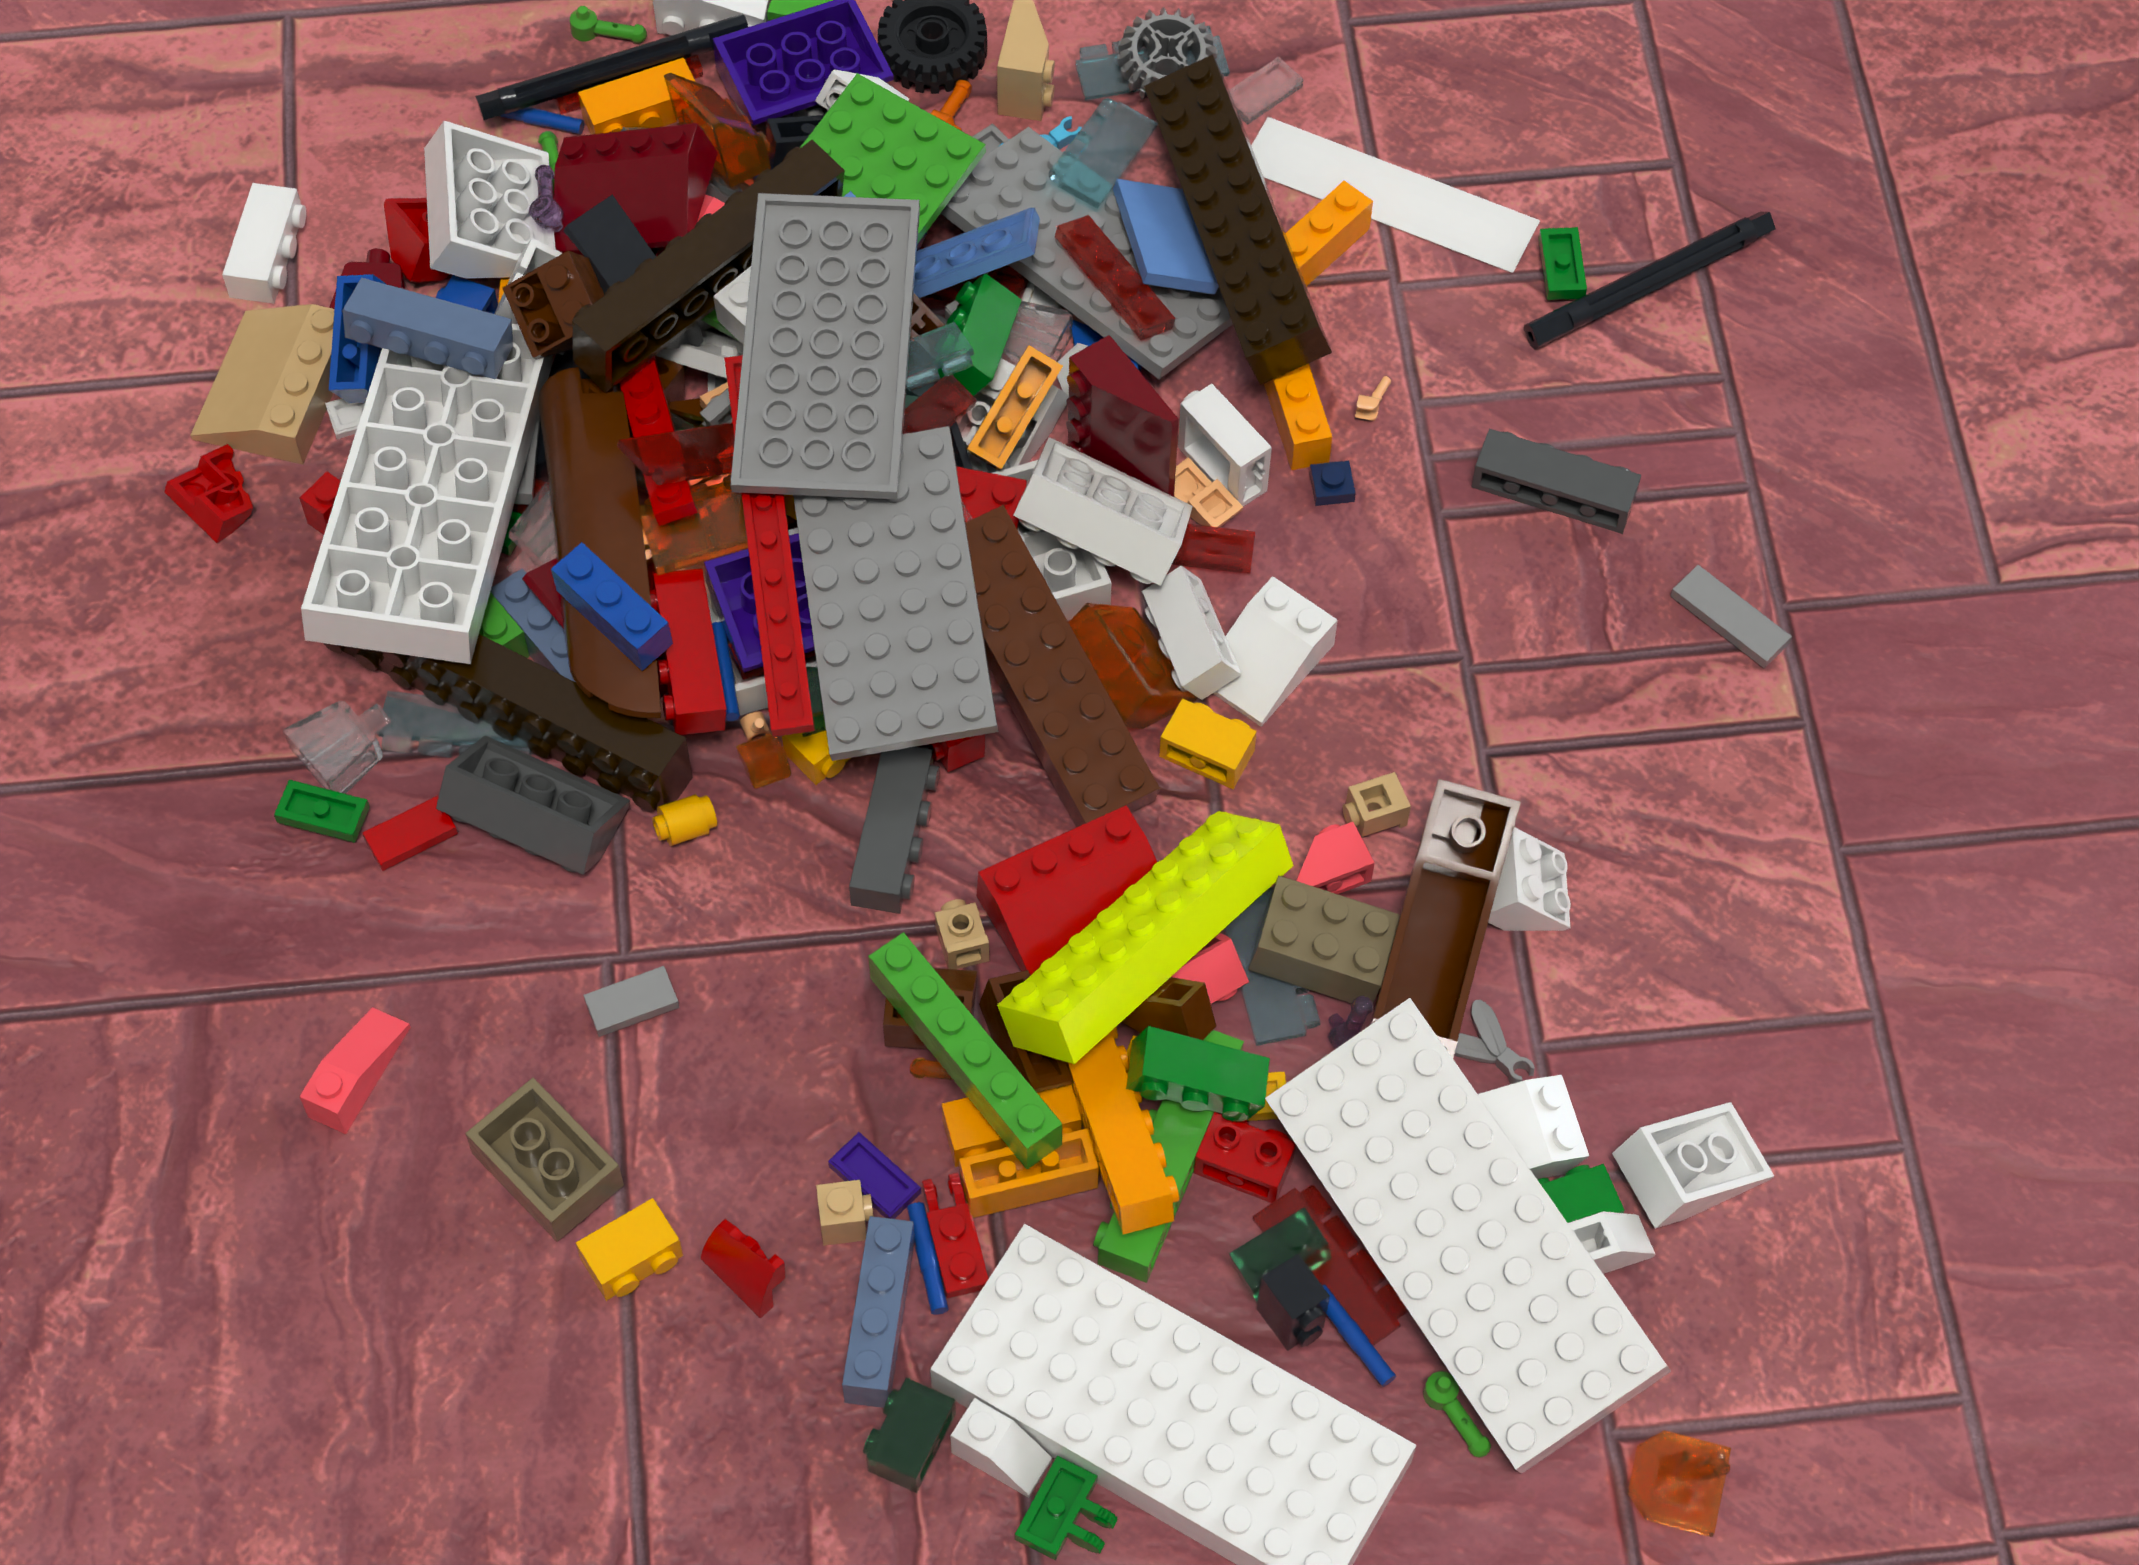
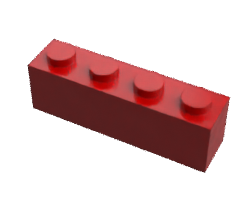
M703 569L653 573V586L650 589L651 607L668 621L673 642L662 653V660H657L659 684H667L668 695H663L665 720H673L674 732L679 735L724 731L726 703Z

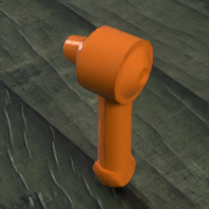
M958 80L941 110L934 109L930 114L962 131L960 127L955 125L953 117L971 93L972 85L970 82Z

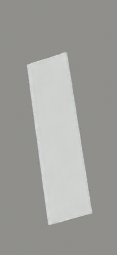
M1267 117L1251 145L1264 178L1321 200L1345 180L1373 200L1371 219L1511 273L1514 272L1540 220L1270 117Z

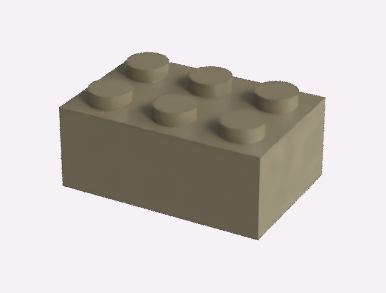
M1278 875L1266 905L1248 970L1370 1009L1382 986L1400 914Z
M531 1078L465 1133L472 1154L556 1242L624 1186L619 1165L534 1078Z

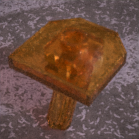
M1664 1430L1637 1446L1627 1493L1645 1520L1713 1537L1726 1474L1730 1471L1729 1458L1731 1448Z

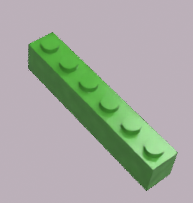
M904 932L868 956L870 979L1026 1169H1029L1062 1145L1061 1121Z
M1212 1030L1204 1039V1041L1243 1051L1244 1041ZM1164 1099L1158 1111L1152 1108L1149 1111L1154 1127V1135H1151L1153 1143H1161L1167 1167L1163 1168L1165 1176L1173 1175L1178 1188L1179 1201L1173 1203L1175 1218L1194 1173L1195 1156L1214 1111H1192L1182 1107L1179 1102ZM1114 1212L1109 1223L1102 1221L1094 1239L1093 1246L1098 1248V1264L1147 1283L1173 1222L1123 1235Z

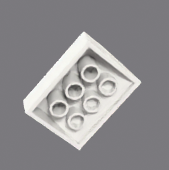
M443 121L424 148L430 268L466 279L511 277L518 258L531 238L555 249L549 154L545 151Z
M1049 437L1013 516L1019 518L1020 522L1031 530H1044L1057 536V540L1069 548L1078 549L1080 547L1092 553L1094 558L1104 565H1117L1130 571L1131 576L1142 583L1151 584L1153 582L1161 586L1182 545L1193 506Z

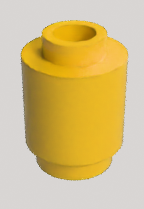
M695 794L658 806V816L652 817L658 839L660 841L666 839L670 846L709 834V829L718 825L714 807L707 795L698 797Z

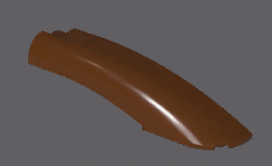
M579 367L565 369L551 376L544 383L539 394V412L549 480L557 563L583 542L651 606L640 504L624 394L621 392L619 383L605 393L592 379H581ZM560 595L568 664L572 677L578 687L589 698L595 695L607 702L609 710L639 718H661L657 660L655 659L643 671L640 670L605 635Z
M1438 779L1370 1025L1411 998L1452 1058L1454 1057L1520 801Z

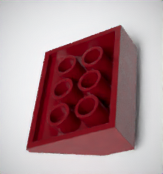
M692 123L564 137L554 170L555 249L562 253L571 251L582 255L563 230L569 223L611 195L617 200L650 248L666 247L675 237H683L694 229L718 154L699 124Z
M1110 335L1070 356L1069 375L1067 376L1069 398L1066 400L1068 406V421L1066 422L1068 443L1066 445L1174 497L1179 418Z

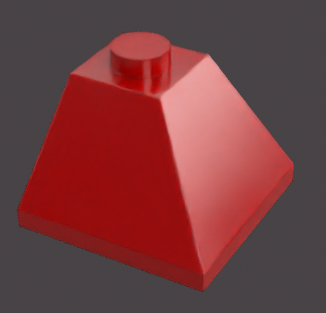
M427 198L386 199L384 211L392 261L401 265L404 276L410 282L442 281L450 274L430 268Z

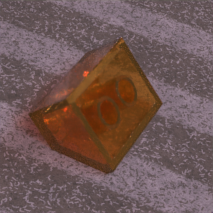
M668 73L664 75L677 124H699L718 152L713 170L731 188L759 175L766 169H771L767 155L771 148L766 136L762 131L757 132L753 129L748 118L744 114L739 115L728 98L723 99L711 87L676 74Z
M731 474L724 477L722 483L711 486L700 483L691 486L698 511L694 515L658 526L650 498L644 501L645 505L640 506L642 529L657 575L748 549L742 494L732 492L730 486Z
M1086 603L1070 620L1069 624L1127 728L1144 729L1173 714L1182 698L1192 703L1198 699L1189 691L1183 692L1178 688L1171 675V672L1175 670L1171 660L1164 655L1157 638L1136 608Z

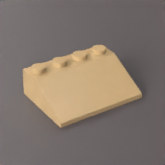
M306 304L245 311L192 430L191 439L218 446L229 444L232 449L304 464L327 410L325 403L330 402L333 395L329 391V376L335 309Z

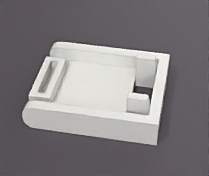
M704 330L701 331L704 341L700 346L695 347L683 344L680 348L662 349L656 354L678 364L727 378L724 357L743 355L744 345L728 335Z

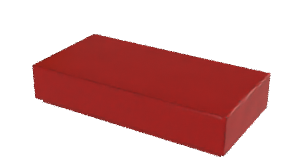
M438 795L362 832L364 840L382 871L458 834L449 814L436 809Z

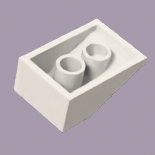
M1272 576L1246 605L1225 636L1242 675L1213 694L1262 727L1334 646L1338 620Z
M1562 1075L1524 1080L1478 1094L1537 1179L1564 1175L1589 1157Z
M1731 1102L1640 1127L1612 1153L1655 1229L1692 1217L1774 1177L1770 1167Z

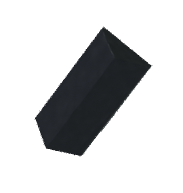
M613 195L579 216L563 230L585 257H588L604 294L615 282H623L633 275L636 268L644 260L656 257ZM699 322L664 349L680 348L683 344L695 347L700 346L704 340Z

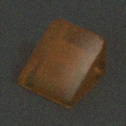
M772 733L736 746L744 769L754 788H760L791 776L786 751L778 738L772 736Z

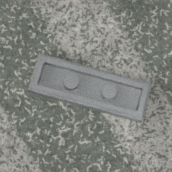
M1699 565L1672 589L1671 597L1763 668L1771 663L1790 644L1792 638L1790 634Z

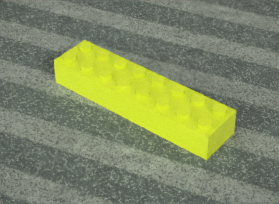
M1220 811L1210 815L1203 825L1189 837L1184 838L1179 843V846L1163 860L1154 864L1146 875L1137 883L1128 887L1121 897L1108 908L1102 910L1097 915V918L1080 933L1072 936L1064 947L1051 958L1045 960L1039 969L1023 983L1015 986L1012 992L997 1005L1013 1047L1072 1064L1078 1062L1276 882L1278 875L1283 876L1294 866L1280 824Z

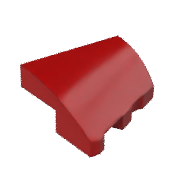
M229 444L200 456L197 468L167 481L164 491L216 543L237 530L247 520L253 510L250 496L242 487L244 479L241 471H236L233 465L232 457L234 451Z
M724 1219L716 1226L706 1241L702 1250L701 1260L761 1318L773 1308L772 1290L785 1279V1262L776 1254L768 1260L758 1241L751 1236L745 1235L734 1224Z

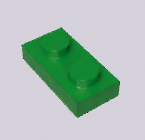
M1578 227L1540 229L1538 239L1547 300L1578 299L1585 296L1587 285Z
M289 780L274 813L276 822L355 843L370 806L368 800Z

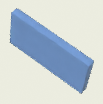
M1117 179L1113 192L1143 284L1215 294L1219 285L1183 189Z
M1035 207L918 250L916 254L914 293L921 298L1034 255L1040 222Z

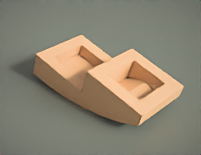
M1189 457L1176 466L1174 497L1193 506L1190 517L1204 528L1215 532L1242 511L1243 506L1218 479L1211 482Z

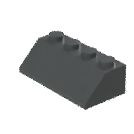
M484 735L445 767L436 809L449 814L456 821L469 823L485 830L494 838L505 839L516 844L532 855L542 856L556 862L565 870L584 875L603 857L629 808L630 800Z

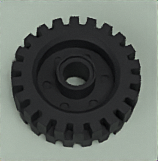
M893 0L892 7L887 6L883 17H880L878 46L894 75V81L897 83L901 80L902 87L910 89L915 84L916 92L924 93L925 87H930L931 94H939L940 86H944L946 92L954 90V83L958 80H968V77L973 80L978 75V69L982 70L987 56V28L983 13H979V7L975 3L970 4L969 0Z

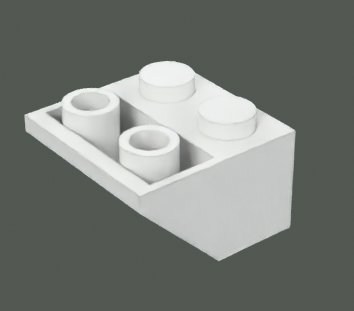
M1514 827L1488 923L1504 931H1564L1571 928L1569 915L1571 903L1567 889L1566 872L1568 866L1565 853Z

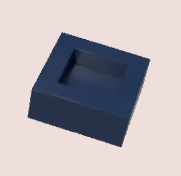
M1349 460L1310 464L1309 475L1315 506L1355 502L1356 492Z

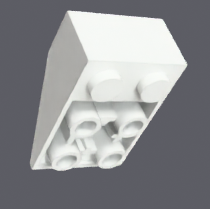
M1000 358L993 380L971 399L968 398L957 419L966 448L1015 365ZM1054 385L1050 387L1001 470L1028 463L1053 431L1067 404L1066 400L1069 398V395ZM967 452L973 470L988 473L1000 471Z

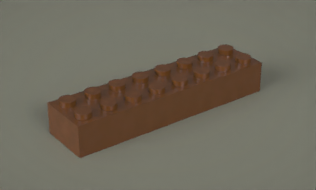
M1004 505L966 522L988 666L1076 827L1127 805L1132 813L1154 802L1160 789L1158 783Z

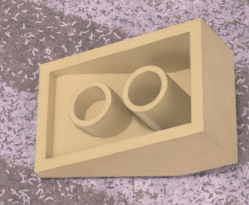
M1014 0L997 65L998 115L1042 121L1045 106L1051 107L1053 103L1055 86L1049 83H1052L1055 61L1049 60V43L1034 1Z

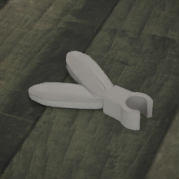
M1475 1000L1472 1004L1471 1017L1480 1038L1459 1033L1454 1055L1479 1062L1496 1063V1067L1508 1076L1511 1084L1522 1081V1076L1514 1073L1516 1069H1524L1528 1072L1529 1076H1534L1535 1067L1533 1062L1528 1058L1520 1057L1509 1047H1506L1502 1029L1492 1008L1482 1000Z

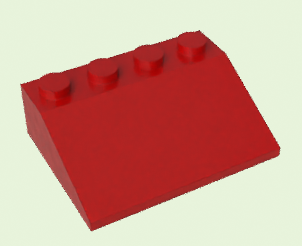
M1127 805L979 871L976 896L1020 970H1028L1031 976L1040 968L1045 960L1051 958L1064 947L1072 936L1080 933L1097 918V915L1102 910L1108 908L1121 897L1128 887L1137 883L1146 875L1153 865L1157 863V860L1147 837Z

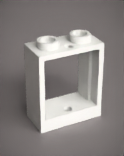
M1213 384L1208 385L1201 391L1196 390L1188 394L1180 404L1178 448L1187 458L1189 457L1211 482L1218 479L1242 506L1247 505L1268 489L1272 447Z

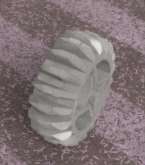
M1164 7L1160 10V15L1158 16L1148 10L1145 20L1136 16L1132 27L1127 26L1124 30L1123 38H1121L1118 44L1117 64L1118 67H1121L1120 75L1122 80H1129L1128 87L1130 91L1140 89L1139 96L1141 100L1148 96L1145 85L1188 66L1186 58L1188 51L1191 50L1193 52L1196 62L1212 54L1215 60L1217 59L1218 50L1216 46H1213V34L1206 33L1205 22L1194 25L1195 17L1193 13L1187 18H1183L1179 8L1174 12V15H1169ZM1143 46L1148 49L1149 55L1148 61L1145 63L1141 61L1138 55L1139 50Z

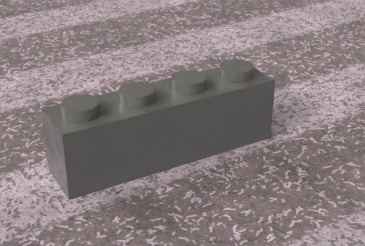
M1489 428L1475 465L1471 487L1623 534L1637 495L1641 475L1631 472L1625 467H1614L1595 461L1585 455H1575L1555 449L1546 443L1532 442L1519 438L1510 432H1500Z
M915 746L881 752L849 885L851 906L900 914L903 900L911 899L915 875H911L910 870L912 862H920L923 848V838H918L921 826H928L932 804L927 801L929 790L936 791L939 780L940 766H936L933 763V749Z

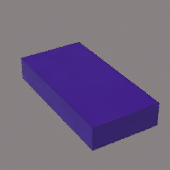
M860 1132L828 1161L829 1168L844 1181L860 1180L862 1195L871 1194L872 1206L885 1218L895 1219L921 1194V1187Z

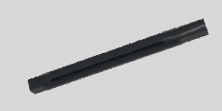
M740 14L501 87L497 90L475 96L483 120H487L583 91L682 57L687 59L714 51L713 38L747 28L748 23L745 15Z
M1758 212L1748 218L1744 217L1525 324L1523 328L1530 346L1537 349L1755 242L1757 238L1776 229L1771 213Z

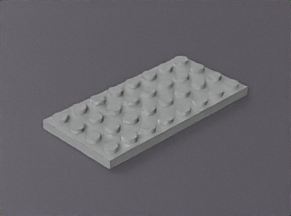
M1027 127L981 158L940 213L961 230L968 232L1028 208L1035 207L1040 218L1035 254L1011 263L1009 266L1101 336L1106 337L1110 335L1126 355L1158 379H1161L1233 324L1219 286L1215 294H1206L1143 284L1113 189L1030 127Z
M758 193L730 484L732 492L898 499L920 215L919 200Z
M950 427L903 434L898 499L793 495L831 760L835 761L999 732Z

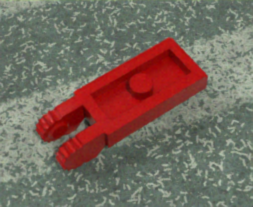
M958 1172L948 1175V1188L955 1205L952 1207L939 1209L937 1190L932 1179L922 1181L923 1193L928 1209L926 1216L947 1299L981 1291L989 1279L973 1216L970 1215L968 1204L965 1202Z

